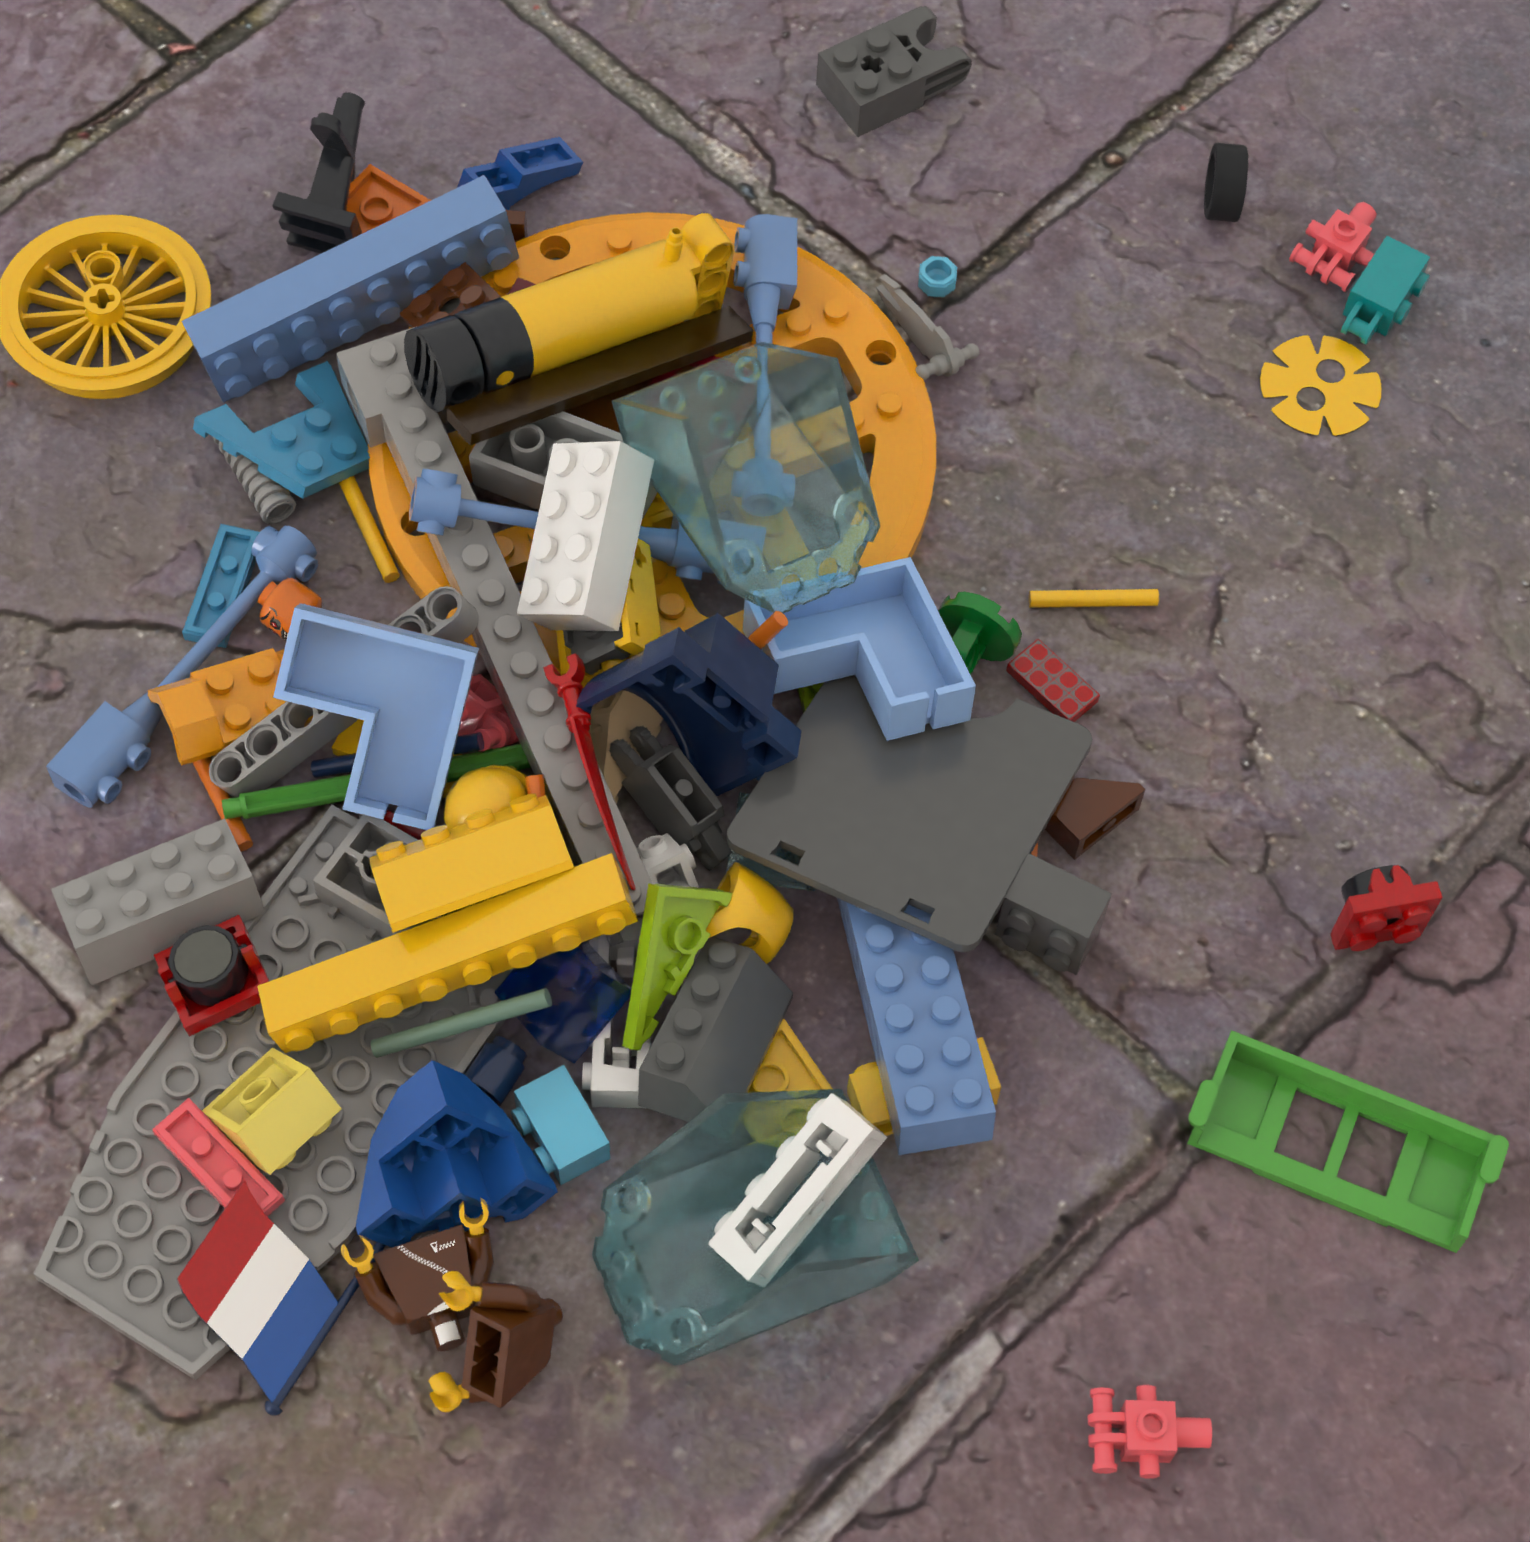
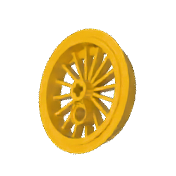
M96 215L75 219L60 224L33 239L18 252L5 269L0 279V340L10 356L22 368L59 391L89 399H113L134 395L166 380L190 356L194 345L182 321L210 308L211 286L209 276L201 258L192 246L177 233L158 223L126 215ZM116 254L129 255L123 268ZM145 258L155 262L128 286L140 259ZM71 263L75 264L88 290L84 292L57 271ZM165 272H170L176 277L174 280L145 291ZM103 273H112L111 275L104 278L98 277L100 274ZM45 281H51L74 299L39 291L38 289ZM179 293H186L185 302L155 304ZM32 303L61 310L27 313L29 305ZM181 317L176 326L152 320ZM59 326L30 339L25 332L29 328ZM139 331L166 337V339L160 345H157ZM122 334L148 353L135 359ZM111 336L115 337L128 361L127 363L112 366ZM103 339V367H89ZM67 340L51 356L41 351ZM85 345L76 366L65 363Z

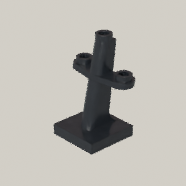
M344 92L341 97H337L333 115L319 113L317 117L311 120L310 130L323 145V150L308 198L303 199L279 191L272 206L274 210L282 212L279 219L281 229L290 231L286 240L288 245L321 254L362 234L356 214L346 211L350 184L355 180L356 175L355 153L362 110L365 106V101L356 94Z

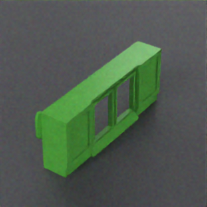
M1231 1030L1212 1079L1201 1083L1188 1116L1189 1123L1193 1126L1187 1144L1253 1170L1252 1173L1385 1227L1391 1226L1457 1253L1469 1236L1485 1184H1492L1497 1181L1509 1148L1508 1140L1501 1135H1493ZM1296 1091L1344 1109L1323 1171L1274 1152ZM1358 1115L1406 1134L1386 1196L1337 1177Z

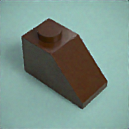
M1075 778L1045 830L1075 860L1138 811L1146 789L1140 783Z

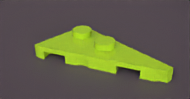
M648 883L622 1046L632 1050H641L643 1043L651 1037L659 1023L654 1019V1016L667 994L675 996L694 964L696 953L704 947L711 935L705 931L720 905L728 906L732 897L731 892L718 889Z

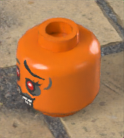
M286 578L278 585L273 581L270 582L262 591L257 601L262 605L259 615L261 623L285 641H287L293 611L297 605L302 603L322 608L321 597L295 578Z

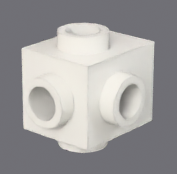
M666 833L662 836L648 837L639 844L637 851L653 884L699 888L693 873L696 863L685 843L679 846Z

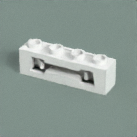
M637 918L638 922L625 926L620 931L624 940L623 943L611 947L606 935L589 940V961H597L596 976L588 975L587 1003H595L594 1019H585L584 1045L585 1047H593L592 1062H583L582 1090L591 1091L592 1107L644 1108L638 1106L639 1068L651 1047V1037L643 1043L641 1050L631 1049L632 1056H637L636 1069L629 1068V1048L613 1047L612 1050L615 984L614 968L610 967V961L617 960V977L633 978L635 970L634 958L637 957L643 918ZM612 1050V1065L605 1064L606 1055H611Z
M832 1092L827 1098H823L813 1105L807 1114L806 1119L808 1122L796 1136L789 1137L781 1144L776 1152L777 1159L766 1173L759 1174L750 1182L745 1191V1199L735 1211L726 1213L715 1226V1235L708 1245L751 1283L765 1288L887 1139L885 1134L848 1102ZM819 1151L827 1157L831 1156L833 1158L828 1165L822 1162L777 1216L772 1223L776 1229L768 1222L766 1224L762 1222L767 1215L773 1217L822 1158Z

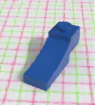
M561 137L500 149L493 163L463 169L457 188L485 175L505 210H510L512 205L534 191L558 180L578 175L583 161Z

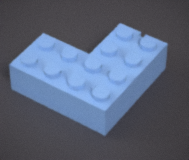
M911 557L745 595L743 632L747 638L775 611L782 612L788 619V625L761 649L779 665L774 694L856 675L887 741L924 732L927 723H930L932 729L970 721L976 685Z
M300 603L293 611L273 698L364 720L343 810L384 819L389 804L398 806L392 822L428 830L435 827L479 648Z

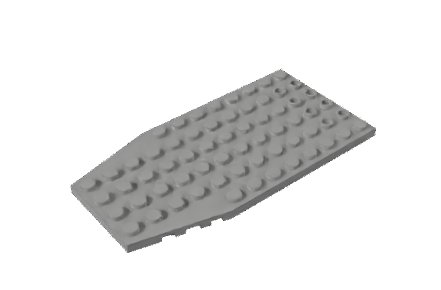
M331 805L261 897L266 913L244 922L269 980L272 981L450 914L447 913L397 932H392L371 870L369 858L377 855L376 850L388 843L402 841L406 845L417 841V839L383 819L363 814L359 819H356L336 806ZM548 956L537 959L530 966L513 968L494 975L482 984L467 985L451 991L439 1000L425 1001L403 1009L401 1013L394 1017L379 1018L363 1024L351 1033L334 1035L315 1042L306 1050L286 1053L287 1056L309 1067L342 1108L332 1118L330 1126L324 1132L311 1137L296 1151V1156L288 1165L275 1170L271 1175L255 1166L285 1199V1202L274 1210L268 1218L309 1258L317 1272L341 1251L343 1244L347 1246L357 1233L356 1221L371 1138L397 1089L432 1060L466 1074L485 1043L491 1042L505 1020L376 1058L372 1053L371 1040L524 995L549 959ZM261 1003L192 1036H189L184 1029L177 1010L173 1013L113 1092L106 1108L108 1112L100 1131L96 1130L89 1146L90 1154L83 1170L75 1178L70 1190L71 1197L62 1216L58 1217L34 1272L38 1281L194 1380H197L225 1355L230 1348L195 1313L183 1295L176 1279L222 1214L224 1207L154 1135L152 1129L188 1098L202 1111L272 1047L284 1053L267 1032Z

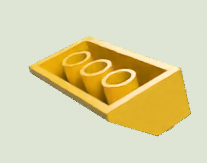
M527 794L512 800L510 808L493 814L491 809L478 811L466 817V823L451 829H448L447 825L433 827L421 834L422 839L404 845L402 841H395L376 850L377 855L370 857L369 860L392 932H397L574 868L546 795L537 798L536 794Z

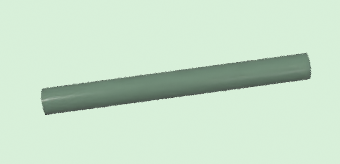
M544 988L371 1040V1050L373 1055L379 1058L551 1007V995L548 989Z

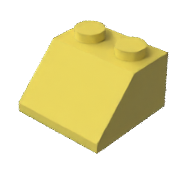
M272 1047L205 1107L202 1112L252 1164L271 1175L275 1170L288 1165L296 1156V1151L306 1141L324 1132L330 1126L332 1118L342 1108L309 1067Z

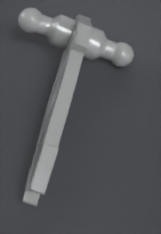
M886 274L879 277L885 287L880 285L876 289L886 308L891 310L908 337L924 357L928 356L930 359L928 364H921L916 367L915 371L919 377L927 380L933 374L936 376H952L959 371V368L964 365L966 360L978 357L979 348L977 345L970 343L963 349L954 348L950 337L943 328L935 326L926 313L900 289L901 285Z

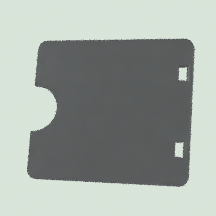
M856 675L823 683L796 724L802 730L797 759L763 774L729 825L727 844L737 854L955 951L968 952L975 949L981 942L1028 853L1031 854L1084 762L1091 748L1092 735L1087 728L1016 698L1010 707L997 715L985 718H971L970 721L932 729L930 723H927L924 732L887 741ZM779 848H783L802 858L799 865H796L775 854ZM908 905L931 914L929 923L904 913Z

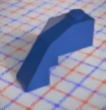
M432 1060L397 1089L371 1138L356 1221V1231L358 1235L389 1247H395L411 1242V1237L417 1233L436 1229L438 1232L459 1225H463L464 1231L469 1230L468 1227L464 1226L459 1217V1206L462 1201H464L465 1214L470 1218H477L483 1212L481 1206V1198H483L488 1205V1218L501 1215L506 1223L524 1219L555 1195L558 1190L554 1181L504 1110L465 1074Z

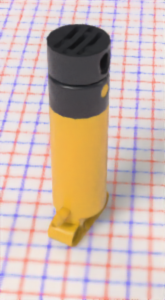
M701 213L692 217L683 226L682 230L678 227L671 228L666 240H659L468 308L454 315L406 331L404 353L413 383L425 403L434 411L440 412L448 409V407L559 368L685 320H691L722 308L735 246L711 214Z

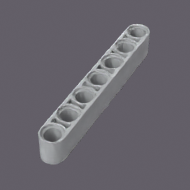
M444 586L433 590L388 625L461 643L476 629L479 615L476 608L455 588ZM457 607L455 614L446 619L448 613ZM286 701L212 759L209 766L210 779L216 786L233 797H239V793L265 790L358 719ZM313 715L312 721L304 727L306 720ZM277 742L274 751L268 754L271 746ZM241 769L239 777L233 781L235 774Z

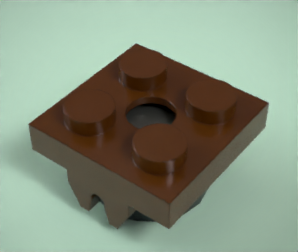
M464 262L459 267L447 272L443 279L427 292L414 298L410 305L400 312V315L407 325L413 328L449 315H454L501 296Z

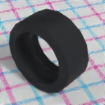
M1214 143L1212 146L1204 193V214L1207 220L1238 222L1240 219L1248 178V149L1245 145Z

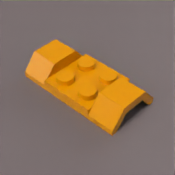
M270 648L190 672V678L148 690L150 701L159 704L172 731L177 757L181 766L217 755L286 702L273 698L284 649L275 652L274 648ZM313 715L306 720L304 727L312 721Z

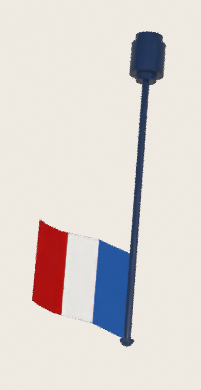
M496 1036L492 1043H485L465 1075L500 1107L524 1071L523 1062L527 1058V1054L512 1041ZM245 1180L176 1279L183 1295L195 1313L242 1360L269 1400H266L264 1407L265 1411L271 1416H277L283 1412L279 1407L359 1287L358 1281L354 1276L337 1301L309 1258L265 1215L251 1194ZM376 1242L373 1247V1254L383 1251L386 1245ZM374 1255L370 1262H375Z

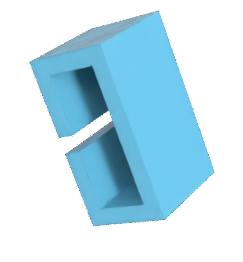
M565 1065L514 1090L516 1108L511 1110L513 1119L523 1136L531 1133L535 1142L539 1145L538 1148L533 1150L535 1156L548 1174L554 1173L560 1186L611 1159L610 1143Z

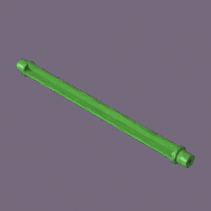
M521 744L462 754L452 757L446 783L457 781L466 772L490 765L513 766L517 768L516 770L531 767ZM351 774L254 792L239 793V797L222 800L225 820L242 816L245 820L251 817L345 801Z

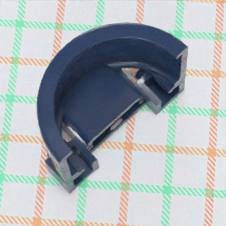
M719 613L685 630V632L679 627L646 644L644 651L593 677L582 689L576 703V707L591 714L594 704L621 690L631 692L648 702L667 723L680 750L716 797L798 757L802 730L772 706L779 665Z

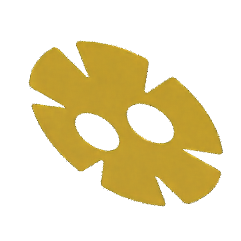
M1308 335L1295 337L1280 344L1273 350V353L1289 366L1288 368L1269 362H1264L1260 377L1263 397L1288 396L1274 406L1271 411L1284 423L1301 432L1319 435L1322 419L1325 416L1334 436L1346 434L1358 429L1369 421V417L1353 404L1354 402L1373 408H1378L1382 391L1379 374L1377 372L1354 374L1358 369L1369 363L1370 359L1358 348L1341 339L1324 335L1319 354H1317ZM1326 359L1336 360L1344 367L1345 376L1336 383L1325 382L1317 375V365ZM1305 387L1317 388L1325 396V405L1316 411L1306 410L1298 404L1297 393Z

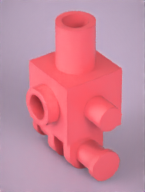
M1359 202L1349 214L1337 209L1325 225L1313 219L1305 234L1316 239L1312 252L1304 248L1303 244L1298 243L1292 251L1289 261L1292 263L1297 262L1306 267L1305 273L1313 276L1316 272L1321 274L1320 281L1327 285L1329 282H1332L1341 287L1342 291L1347 292L1356 278V274L1353 272L1349 273L1356 263L1366 267L1375 254L1366 249V245L1372 228L1369 226L1376 219V211L1369 204Z
M481 674L472 676L458 736L480 732L484 740V749L481 751L512 745L519 740L495 686Z
M1153 1385L1137 1386V1400H1125L1120 1412H1113L1112 1398L1115 1397L1114 1389L1100 1387L1090 1390V1397L1093 1401V1413L1088 1414L1087 1418L1088 1426L1095 1428V1434L1088 1436V1446L1094 1448L1095 1463L1092 1464V1471L1095 1473L1109 1474L1117 1472L1114 1449L1120 1450L1121 1462H1139L1141 1478L1152 1479L1160 1477L1159 1463H1170L1178 1448H1211V1419L1176 1417L1175 1401H1157L1156 1387ZM1112 1428L1120 1429V1433H1112Z

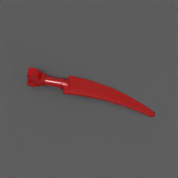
M574 653L566 657L569 663V670L566 674L561 676L560 671L553 664L543 667L544 673L548 681L558 689V696L564 700L568 715L565 723L569 727V731L574 734L606 831L627 882L634 891L636 890L613 820L589 731L592 717L583 709L576 707L578 697L583 689L581 683L585 676V667L583 660Z

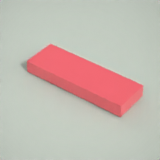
M190 1098L185 1100L152 1129L154 1135L224 1209L244 1180L267 1217L285 1202L284 1196Z

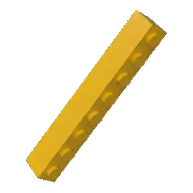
M610 853L575 866L567 871L519 887L258 985L267 1032L285 1054L291 1051L306 1050L315 1042L334 1035L351 1033L358 1026L379 1018L394 1017L401 1013L403 1009L425 1001L439 1000L447 993L467 985L482 984L494 975L513 968L530 966L537 959L558 951L573 950L582 942L598 936L618 933L625 926L638 922L624 874L613 854Z

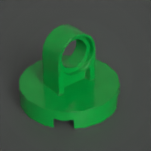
M964 591L958 592L955 599H951L948 595L938 609V612L971 675L980 658L989 661H1006L1012 657L1021 642L1022 632L1014 618L1008 623L998 614L1001 609L1000 605L981 595Z

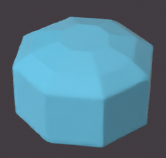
M931 256L920 264L918 287L926 295L945 297L955 290L957 266L947 257Z

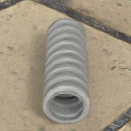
M239 417V419L249 428L247 421L244 418ZM213 437L214 442L219 446L220 452L224 454L225 460L230 464L231 470L236 474L237 480L242 484L244 491L248 493L250 501L254 503L256 511L260 513L262 521L267 524H274L288 518L296 508V501L290 495V491L257 471L258 464L243 455L234 457L223 450L224 443Z

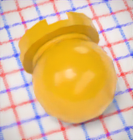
M490 765L466 772L452 784L445 799L443 819L448 829L465 824L466 817L478 811L491 809L494 814L510 808L512 800L527 795L526 775L516 770L517 768L506 765Z

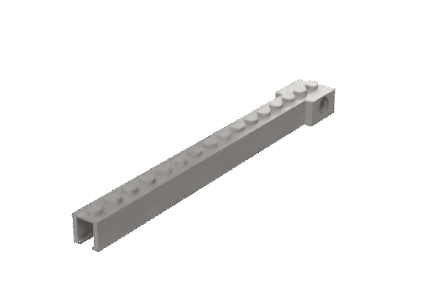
M410 329L337 352L341 383L370 448L385 442L387 443L410 497L415 478L421 477L422 469H431L457 474L456 484H461V498L478 501L443 426V423L448 421L447 409L440 412L431 409L421 398L413 383L404 353V338L406 331ZM458 516L455 527H445L443 536L429 533L427 535L450 587L455 588L477 610L479 615L478 624L472 636L479 648L482 659L534 775L543 774L546 797L552 807L574 866L612 853L624 874L594 799L574 734L569 731V727L565 723L568 715L564 700L558 696V689L545 676L543 667L552 664L533 621L517 615L521 594L490 526L485 520ZM600 770L610 810L636 890L633 891L630 888L626 877L625 880L636 915H642L643 917L648 883H652ZM620 932L606 935L611 947L624 942Z

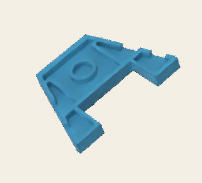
M328 361L297 373L295 386L314 407L253 433L225 404L194 418L193 430L204 438L209 434L224 443L223 450L234 457L243 455L258 464L257 471L302 499L369 469L370 456L367 443Z

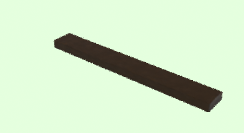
M730 306L448 407L447 420L471 446L751 342L754 330Z

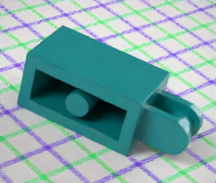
M1386 236L1350 291L1342 314L1347 318L1340 332L1345 335L1350 332L1362 338L1361 343L1367 345L1375 332L1386 336L1394 323L1401 325L1412 306L1409 299L1412 295L1419 297L1428 283L1430 275L1424 272L1430 256Z

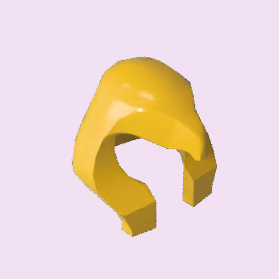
M734 862L717 887L718 890L731 892V901L727 907L719 906L705 931L711 934L710 938L737 927L752 930L749 938L739 945L753 949L768 964L779 952L790 933L794 920L793 908L784 896L764 878L742 864Z

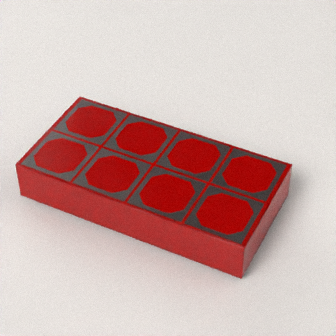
M1039 639L1035 640L1007 664L1006 671L1051 713L1072 722L1078 720L1099 701L1100 694Z

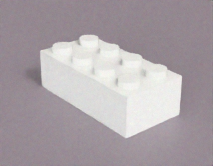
M622 441L553 444L517 615L550 630L619 631L654 459Z

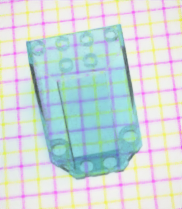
M760 342L612 401L623 442L654 459L650 478L651 483L726 590L772 613L780 611L784 614L799 604H807L830 594L831 590L843 588L855 582L862 567L858 562L868 541H874L880 528V522L838 358Z
M842 1089L723 1094L604 1189L600 1209L605 1212L606 1218L603 1235L595 1237L592 1257L598 1271L601 1272L604 1287L614 1312L619 1317L622 1325L621 1329L628 1344L639 1349H650L660 1354L662 1360L675 1366L682 1365L884 1285L919 1261L873 1157L869 1159L765 1288L747 1281L708 1245L715 1235L714 1229L718 1221L726 1213L736 1210L745 1199V1191L750 1182L759 1174L766 1173L776 1161V1152L781 1144L789 1137L796 1136L808 1122L806 1119L807 1114L813 1105L819 1100L827 1098L831 1092L848 1102ZM819 1151V1154L822 1156V1158L817 1162V1164L808 1173V1175L799 1184V1186L790 1195V1197L781 1206V1208L776 1212V1214L773 1217L767 1215L762 1222L764 1224L768 1222L772 1227L776 1229V1227L772 1223L777 1218V1216L782 1212V1210L791 1201V1199L800 1190V1188L809 1179V1177L818 1168V1166L822 1162L828 1165L833 1158L831 1156L827 1157L825 1154Z

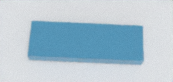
M220 524L182 631L184 640L198 642L248 586L256 563V557L252 555V546L260 533L259 531ZM232 630L218 647H227Z

